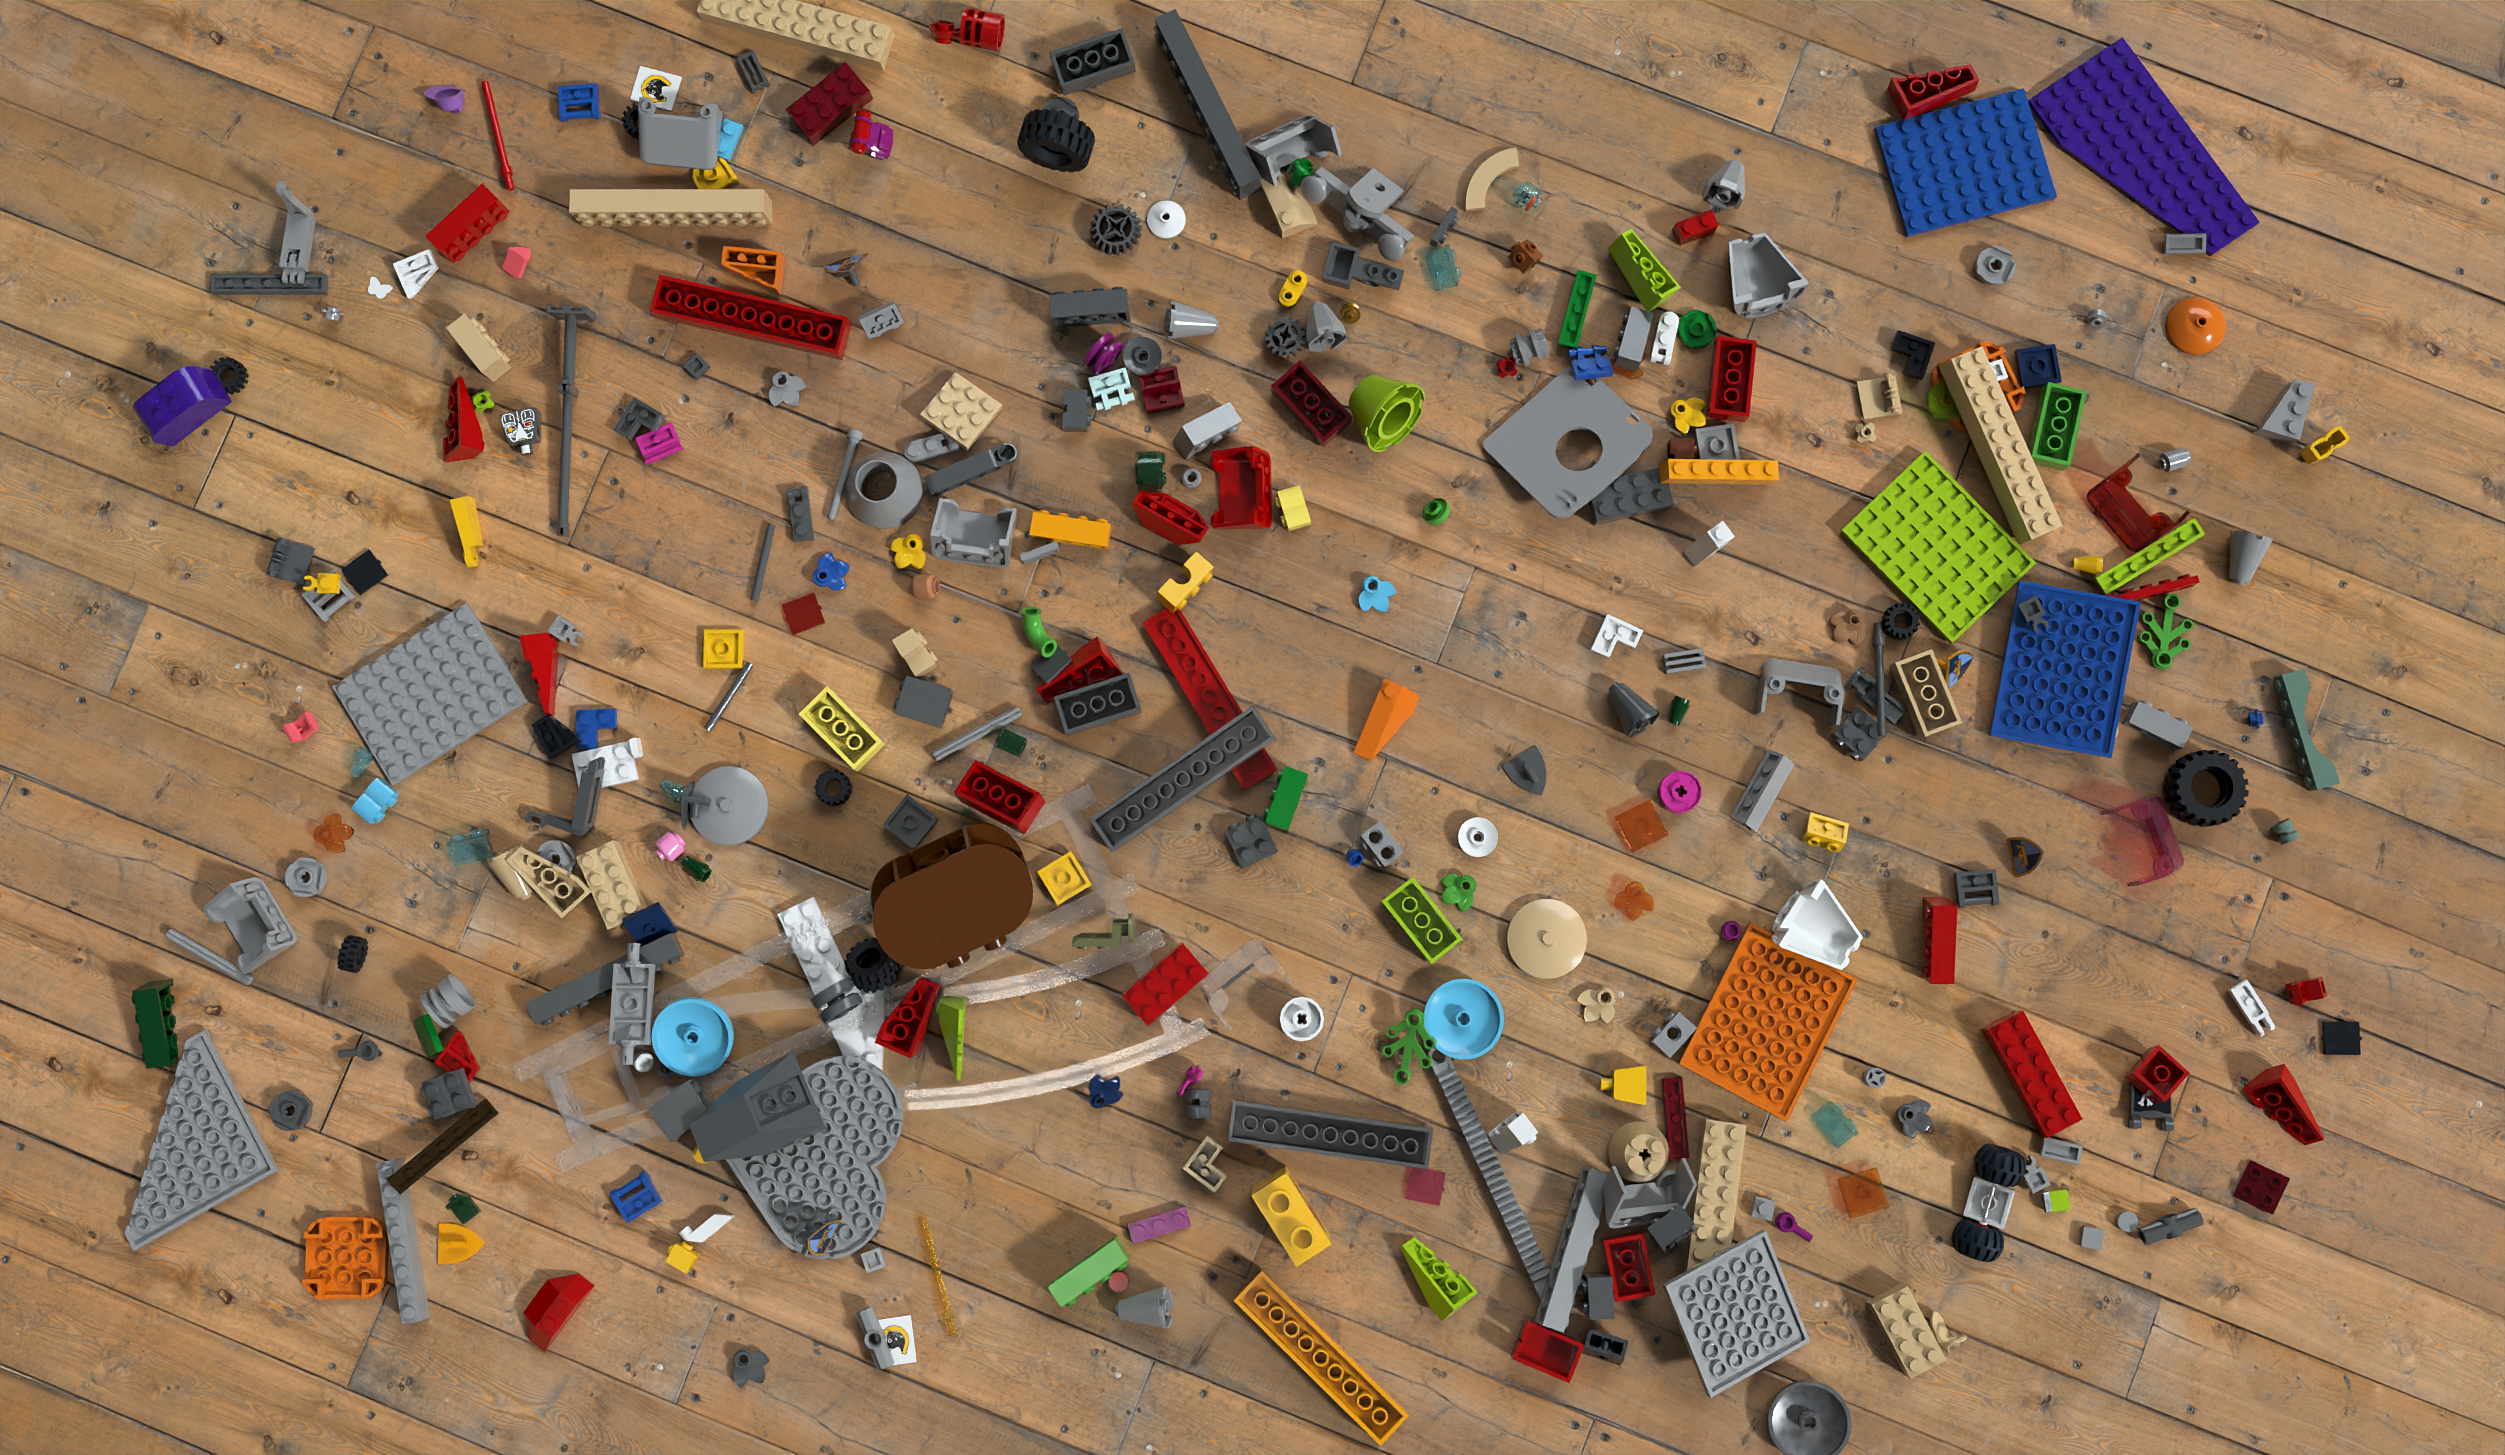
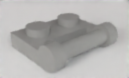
M334 570L328 572V574H337ZM341 578L340 591L344 594L325 610L321 606L336 594H319L317 589L315 591L306 590L301 594L324 622L328 621L330 616L347 601H352L356 597L355 593L349 589Z

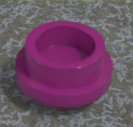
M1727 921L1721 927V934L1726 940H1736L1741 935V927L1735 921Z

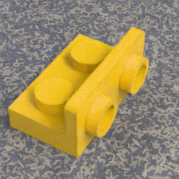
M1810 812L1802 842L1808 843L1811 846L1825 848L1831 852H1840L1846 844L1849 823Z

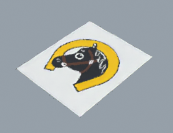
M640 66L630 100L639 102V97H647L654 102L656 107L672 111L682 77Z
M911 1315L880 1319L879 1323L886 1333V1341L895 1362L893 1365L917 1362ZM875 1334V1341L879 1343V1336Z

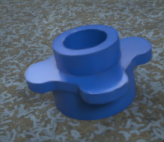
M2258 709L2248 713L2250 727L2259 729L2260 725L2263 724L2262 713H2259Z

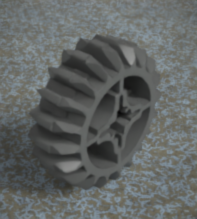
M1113 203V208L1109 209V206L1105 205V211L1099 208L1100 215L1094 214L1093 217L1096 221L1090 222L1093 227L1090 229V233L1094 234L1091 236L1092 241H1096V247L1101 246L1102 252L1108 249L1109 255L1115 251L1116 256H1119V251L1123 250L1124 254L1127 253L1126 248L1133 250L1132 243L1138 245L1139 242L1136 238H1141L1142 235L1138 231L1142 230V226L1139 225L1141 222L1140 218H1136L1137 213L1135 211L1131 212L1130 207L1124 210L1122 203L1119 208L1116 207V203ZM1111 217H1122V218L1119 219V220H1114V219L1111 218ZM1106 222L1108 229L1102 236L1100 234L1101 226ZM1130 223L1132 229L1129 236L1126 237L1124 230ZM1112 226L1115 227L1116 229L1119 228L1120 233L1117 232L1116 230H1113V229H1112ZM1113 239H1118V240L1121 241V242H1116V243H1115V242H1109V241H1111V240H1113Z

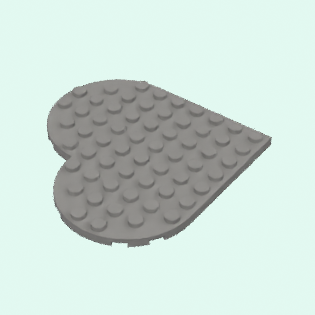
M851 1056L825 1058L802 1070L827 1129L770 1155L726 1159L777 1237L791 1250H796L806 1257L814 1259L845 1257L862 1248L874 1236L882 1222L886 1208V1189L877 1166L893 1151L903 1127L902 1101L894 1083L874 1064ZM841 1219L825 1254L814 1256L808 1252L806 1247L807 1238L805 1237V1231H807L805 1230L806 1224L810 1222L819 1228L828 1221Z

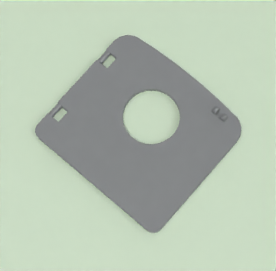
M1570 366L1487 437L1483 443L1484 450L1551 516L1560 519L1571 516L1614 482L1650 446L1653 439L1650 426L1634 413L1601 379L1593 378L1596 383L1592 386L1585 379L1574 380ZM1629 416L1637 421L1634 426L1626 420ZM1583 429L1590 431L1601 441L1602 455L1599 461L1587 470H1569L1562 466L1556 457L1555 450L1559 439L1572 430Z

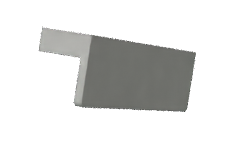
M1768 749L1730 817L1757 832L1794 764L1785 755Z

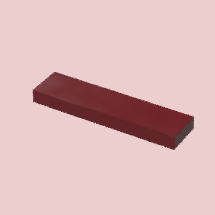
M1682 1077L1661 1078L1666 1139L1669 1147L1668 1159L1689 1158Z

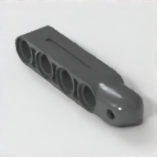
M1003 443L933 472L924 479L931 496H938L1013 463L1017 459L1018 452L1014 445Z

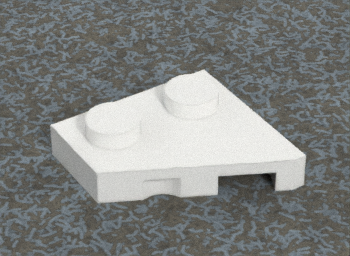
M430 249L393 263L408 299L414 298L438 270V265Z

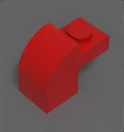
M2322 976L2285 984L2290 1004L2300 1005L2307 1001L2327 997Z

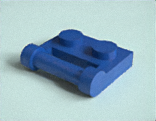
M596 83L558 86L561 122H568L570 119L601 118L599 92ZM592 105V110L567 112V107Z
M645 1170L639 1173L637 1178L621 1188L610 1191V1196L626 1223L663 1202L649 1174ZM642 1183L645 1185V1189L623 1202L621 1196Z

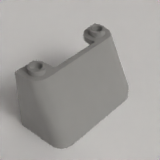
M939 498L930 533L932 555L937 559L1006 568L1011 557L1017 509L1003 507L998 510L997 515L959 510V505L953 499Z
M253 877L229 884L203 907L210 920L226 922L244 953L236 960L237 966L243 975L260 967L297 941L294 930L268 887L260 878Z

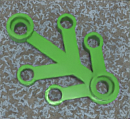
M2169 594L2162 600V605L2165 608L2162 629L2155 621V617L2151 612H2146L2140 617L2141 622L2148 625L2160 641L2158 648L2152 641V636L2148 631L2139 633L2137 637L2138 641L2145 644L2153 654L2152 664L2159 670L2169 668L2172 664V658L2191 646V642L2187 638H2183L2177 641L2175 647L2168 650L2169 642L2182 633L2190 631L2194 626L2192 620L2185 619L2180 622L2177 628L2171 631L2174 609L2178 608L2181 603L2179 596L2176 594ZM2168 599L2172 601V606L2167 604ZM2145 615L2150 617L2149 622L2145 620ZM2185 622L2189 624L2188 629L2184 627ZM2143 634L2147 636L2146 641L2142 639ZM2182 641L2186 643L2185 648L2181 646ZM2159 657L2164 659L2163 664L2159 662Z
M1415 1008L1410 1009L1405 1014L1404 1021L1397 1025H1391L1386 1029V1035L1389 1038H1395L1399 1035L1400 1031L1408 1028L1407 1035L1395 1043L1387 1044L1382 1048L1383 1055L1391 1057L1395 1054V1051L1404 1047L1401 1066L1393 1074L1394 1081L1399 1085L1406 1084L1411 1078L1409 1065L1412 1050H1414L1420 1060L1419 1063L1422 1068H1429L1433 1064L1432 1057L1425 1054L1415 1037L1416 1031L1424 1040L1423 1045L1426 1049H1433L1437 1045L1436 1038L1430 1036L1423 1025L1425 1021L1424 1014ZM1413 1015L1418 1017V1021L1413 1020ZM1390 1029L1395 1030V1035L1391 1034ZM1431 1040L1433 1046L1428 1045L1427 1041ZM1387 1047L1391 1049V1054L1386 1051ZM1427 1059L1429 1065H1426L1423 1060ZM1401 1072L1406 1074V1078L1401 1076Z

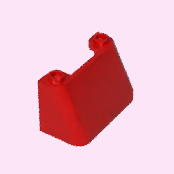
M1255 446L1211 451L1210 465L1214 471L1219 473V510H1215L1211 516L1212 528L1217 530L1270 528L1272 524L1271 458L1269 453Z

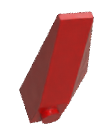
M458 376L450 384L447 408L451 409L448 420L445 421V426L449 428L447 438H443V462L474 459L483 452L485 446L482 431L463 377Z
M548 632L519 636L526 662L529 661L533 668L530 673L536 684H539L537 693L544 713L553 716L555 715L558 640Z
M1097 636L1081 646L1070 657L1073 661L1048 684L1043 681L1036 688V691L1049 703L1055 701V696L1123 675L1109 648Z
M920 977L906 994L905 998L882 1023L875 1043L908 1058L916 1056L925 1037L940 984Z

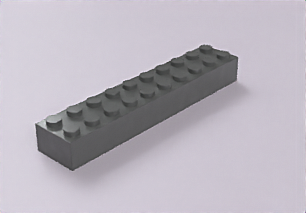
M1176 9L1155 18L1156 26L1153 27L1156 33L1154 34L1158 45L1162 44L1164 57L1167 62H1171V70L1174 77H1179L1180 88L1184 95L1187 94L1188 104L1192 112L1196 111L1197 122L1200 128L1204 127L1206 132L1205 138L1209 145H1213L1214 156L1218 162L1221 161L1223 166L1221 169L1225 178H1230V187L1233 194H1238L1241 200L1260 191L1261 177Z
M1251 706L1089 820L1111 852H1116L1273 743L1277 738L1256 708Z
M1233 1099L1228 1141L1428 1169L1433 1128Z

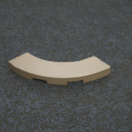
M1517 147L1498 152L1479 166L1472 176L1467 189L1465 211L1485 209V197L1492 181L1502 173L1519 167Z

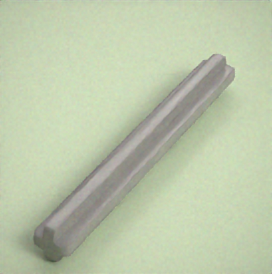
M1014 707L932 752L934 758L939 761L1022 716L1020 709Z
M169 929L166 933V939L244 985L252 983L253 975L249 973L243 975L236 965L174 929Z

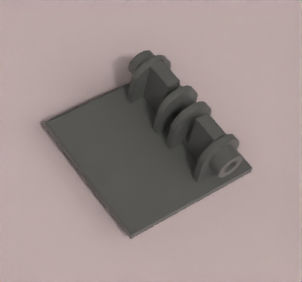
M277 538L266 575L304 585V577L307 575L315 548L283 538Z

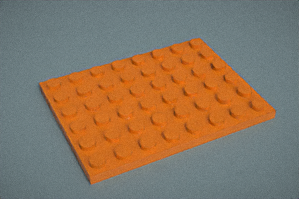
M1750 922L1678 1065L1787 1122L1858 979L1840 969L1777 946L1772 940L1774 934Z

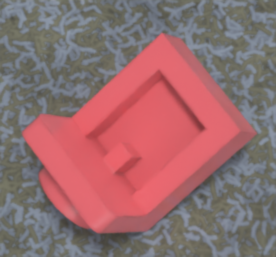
M304 712L293 723L285 724L282 728L290 742L294 743L307 740L320 727L311 712Z

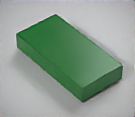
M425 1014L416 1019L414 1022L428 1057L435 1056L443 1051L430 1015Z

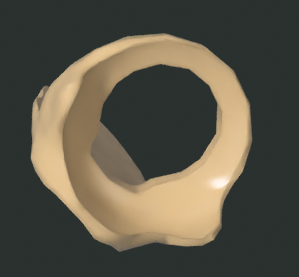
M1932 1312L1930 1317L1931 1331L1942 1352L1949 1354L1950 1346L1959 1347L1961 1342L1967 1340V1336L1964 1334L1950 1336L1941 1315L1938 1312Z

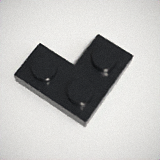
M1898 330L1890 350L1909 356L1903 372L1904 375L1923 380L1935 342Z

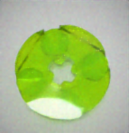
M1945 380L1933 385L1927 391L1926 404L1933 418L1952 420L1960 415ZM1944 396L1950 398L1948 405L1943 403L1942 399H1944Z

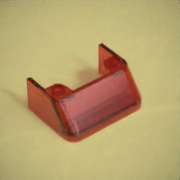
M2139 452L2116 468L2087 493V500L2132 552L2143 550L2179 525L2190 514L2187 510L2174 520H2171L2163 512H2157L2150 517L2128 492L2125 486L2132 481V473L2127 467L2141 456Z

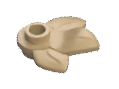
M1600 988L1597 991L1588 989L1577 998L1579 1003L1585 1005L1584 1020L1586 1022L1595 1021L1601 1017L1604 1022L1609 1023L1615 1015L1612 1005L1615 996L1608 988ZM1602 994L1608 996L1607 1001L1603 1002L1601 1000Z

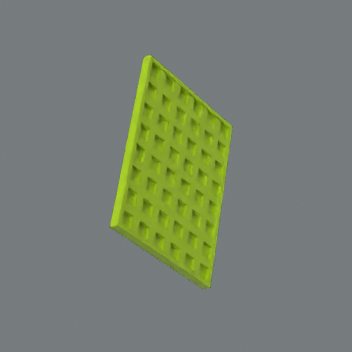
M1926 450L1840 531L1950 644L1959 638L2036 564L2019 544Z

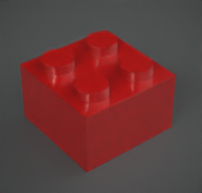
M2160 1045L2148 1048L2124 1077L2157 1105L2166 1102L2190 1072Z

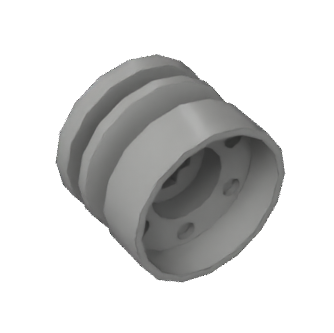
M451 974L438 982L439 989L431 987L429 992H424L420 996L427 1013L443 1028H448L452 1022H456L458 1014L464 1016L476 1006L471 993L465 985Z

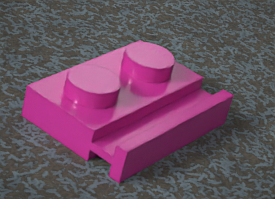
M672 423L658 428L656 432L651 431L635 438L647 465L684 450Z

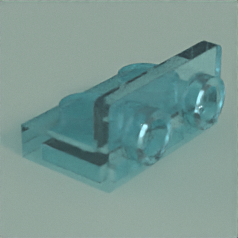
M1446 244L1442 249L1426 252L1425 256L1435 291L1457 286L1461 273L1459 267H1455L1454 260H1456L1454 249H1450V245Z
M478 828L468 834L458 833L450 838L446 846L454 867L494 856L488 838L489 829L482 830Z
M1828 1101L1811 1117L1834 1146L1839 1148L1852 1136L1859 1134L1856 1130L1858 1127L1851 1118L1847 1119L1843 1114L1845 1110L1838 1102Z

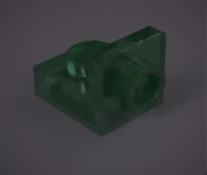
M467 1192L463 1194L456 1193L449 1199L450 1203L445 1206L447 1210L451 1209L463 1225L481 1212Z

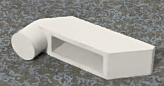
M716 1213L695 1231H692L687 1226L679 1234L685 1241L704 1242L735 1216Z

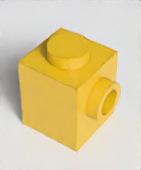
M686 1241L678 1242L669 1247L666 1252L668 1257L665 1262L684 1273H688L692 1270L701 1253L694 1250V1246Z

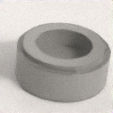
M2122 1211L2116 1217V1225L2122 1231L2132 1232L2138 1226V1218L2132 1212Z

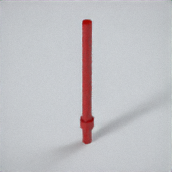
M482 81L481 85L501 164V176L504 177L506 189L512 191L515 189L512 180V167L508 163L489 81Z

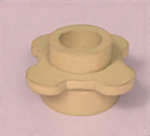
M1868 423L1867 425L1858 424L1855 427L1857 441L1859 443L1874 442L1876 440V435L1874 434L1875 425L1873 423Z

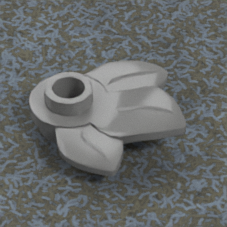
M783 371L777 372L772 378L773 386L769 390L770 402L774 407L778 406L782 401L789 406L797 407L800 401L798 391L806 388L804 381L798 376H790ZM781 379L786 380L783 385L779 384Z

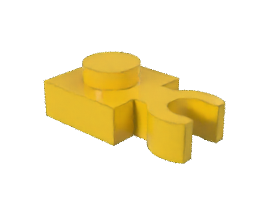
M318 573V579L312 576L304 577L305 580H311L312 582L311 586L304 587V590L315 591L317 589L319 594H340V574Z

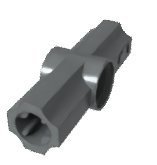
M2191 1208L2178 1214L2164 1215L2158 1218L2156 1222L2139 1227L2138 1234L2143 1243L2149 1245L2162 1239L2179 1237L2183 1235V1232L2203 1225V1218L2197 1208Z

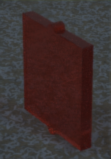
M815 593L782 604L786 615L785 621L789 623L793 635L825 623L821 612L822 607L819 606Z

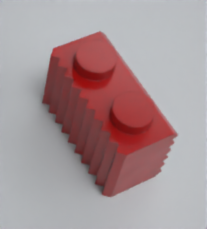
M1709 210L1676 222L1672 230L1678 245L1681 246L1682 244L1689 243V241H1696L1700 237L1703 238L1704 236L1714 234L1718 227V222L1713 210Z

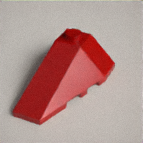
M2285 1064L2265 1069L2243 1087V1090L2257 1108L2264 1109L2270 1114L2269 1117L2272 1120L2279 1121L2286 1127L2285 1130L2302 1144L2308 1145L2324 1140V1136L2296 1080Z

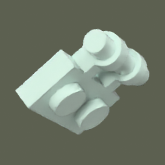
M1126 368L1088 378L1093 397L1102 396L1103 401L1095 403L1097 410H1108L1112 406L1126 405L1129 401L1135 400L1133 392L1129 394L1124 392V389L1131 388ZM1119 392L1118 397L1108 399L1107 394Z

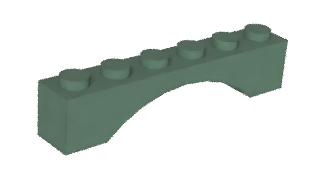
M2305 669L2274 677V687L2279 692L2280 706L2287 718L2286 726L2291 731L2292 745L2298 754L2297 761L2303 770L2305 786L2308 787L2309 791L2340 784L2335 765L2318 751L2307 731L2305 705L2311 687Z

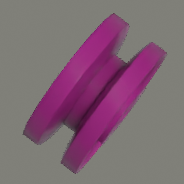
M1111 332L1102 336L1093 345L1083 361L1087 367L1095 364L1093 372L1096 375H1100L1107 370L1123 350L1124 344L1121 341L1113 343L1115 337Z

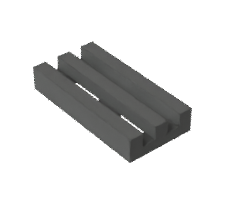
M753 50L736 58L753 94L758 89L762 90L765 86H771ZM752 56L764 80L763 82H760L749 57ZM744 59L757 83L755 86L742 63Z

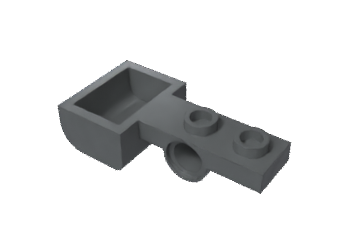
M1332 241L1322 275L1324 283L1350 289L1353 278L1361 280L1369 286H1383L1399 291L1404 270L1358 258L1360 248Z

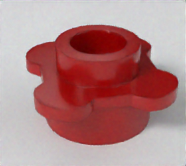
M1510 357L1497 361L1499 377L1505 378L1509 375H1517L1518 371L1515 369L1516 361L1514 358Z

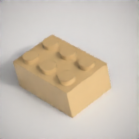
M464 313L446 327L481 373L493 382L512 368L508 363L510 361L509 357L497 347L499 346L497 342L486 333V328L473 316L470 318Z

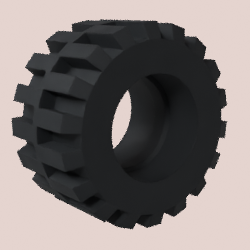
M867 938L864 939V942L860 943L859 941L856 943L857 946H852L850 948L851 952L846 954L847 959L844 960L846 972L858 990L861 991L863 989L866 993L869 991L875 993L879 989L880 991L884 990L885 986L889 987L891 981L896 980V974H899L898 967L900 965L884 952L877 938H872L871 940ZM878 962L873 967L867 968L872 963Z

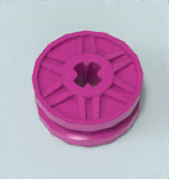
M1686 771L1670 773L1660 782L1658 787L1660 804L1672 813L1682 814L1690 811L1699 803L1702 796L1699 780L1693 774ZM1681 788V792L1684 793L1680 797L1678 796L1679 794L1675 792V790Z

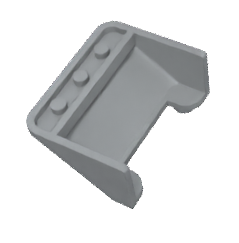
M639 97V155L644 163L700 170H711L717 165L723 118L718 105H704L700 109L699 118L655 114L656 106L650 98Z

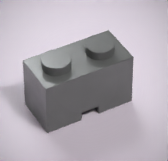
M1064 389L1063 405L1067 409V412H1063L1062 428L1064 432H1087V426H1091V415H1088V407L1092 406V396L1088 395L1087 389Z

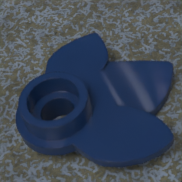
M1096 1074L1088 1086L1090 1105L1093 1108H1102L1106 1104L1118 1102L1123 1096V1092L1119 1091L1120 1078L1115 1076L1104 1082L1101 1076Z

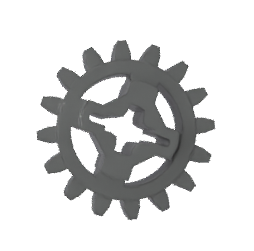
M1282 316L1281 321L1275 318L1274 325L1268 324L1270 330H1265V335L1269 336L1264 338V341L1269 343L1267 350L1273 349L1272 355L1279 353L1280 359L1283 355H1286V358L1289 359L1290 354L1296 357V350L1302 352L1303 348L1301 345L1306 344V340L1302 339L1306 337V332H1302L1304 326H1298V319L1292 322L1291 316L1288 320H1285L1284 316ZM1291 329H1295L1297 334H1294ZM1288 331V338L1283 344L1282 337H1284L1286 332ZM1273 339L1278 342L1279 347L1274 344Z

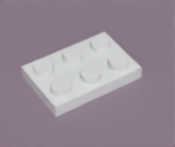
M628 741L572 754L578 788L582 771L588 769L590 761L599 757L605 758L601 788L639 780L636 761L631 755Z

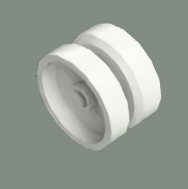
M1297 997L1285 1004L1281 1010L1280 1022L1287 1036L1293 1040L1306 1041L1319 1034L1323 1027L1324 1016L1318 1003L1310 998ZM1304 1015L1305 1022H1299L1298 1017Z

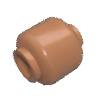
M918 574L910 582V591L919 600L934 599L940 592V581L933 574Z

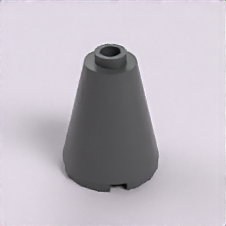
M1617 682L1609 688V699L1628 737L1632 738L1646 730L1645 727L1649 723L1652 725L1659 718L1658 710L1624 683L1619 684Z

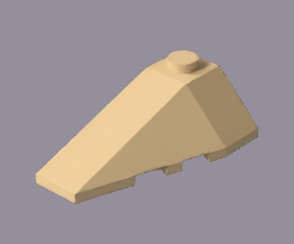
M522 846L506 859L561 918L566 916L592 892L578 876Z

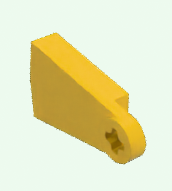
M465 496L451 499V507L464 549L465 563L468 568L478 566L476 547L483 546L475 498Z

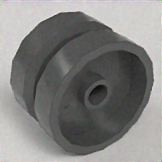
M849 977L836 982L810 999L815 1009H821L828 1005L819 1015L824 1024L847 1015L863 1002L859 993H851L845 996L854 987Z

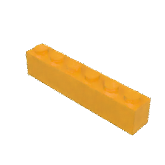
M1667 459L1659 464L1660 483L1769 485L1779 480L1778 461Z

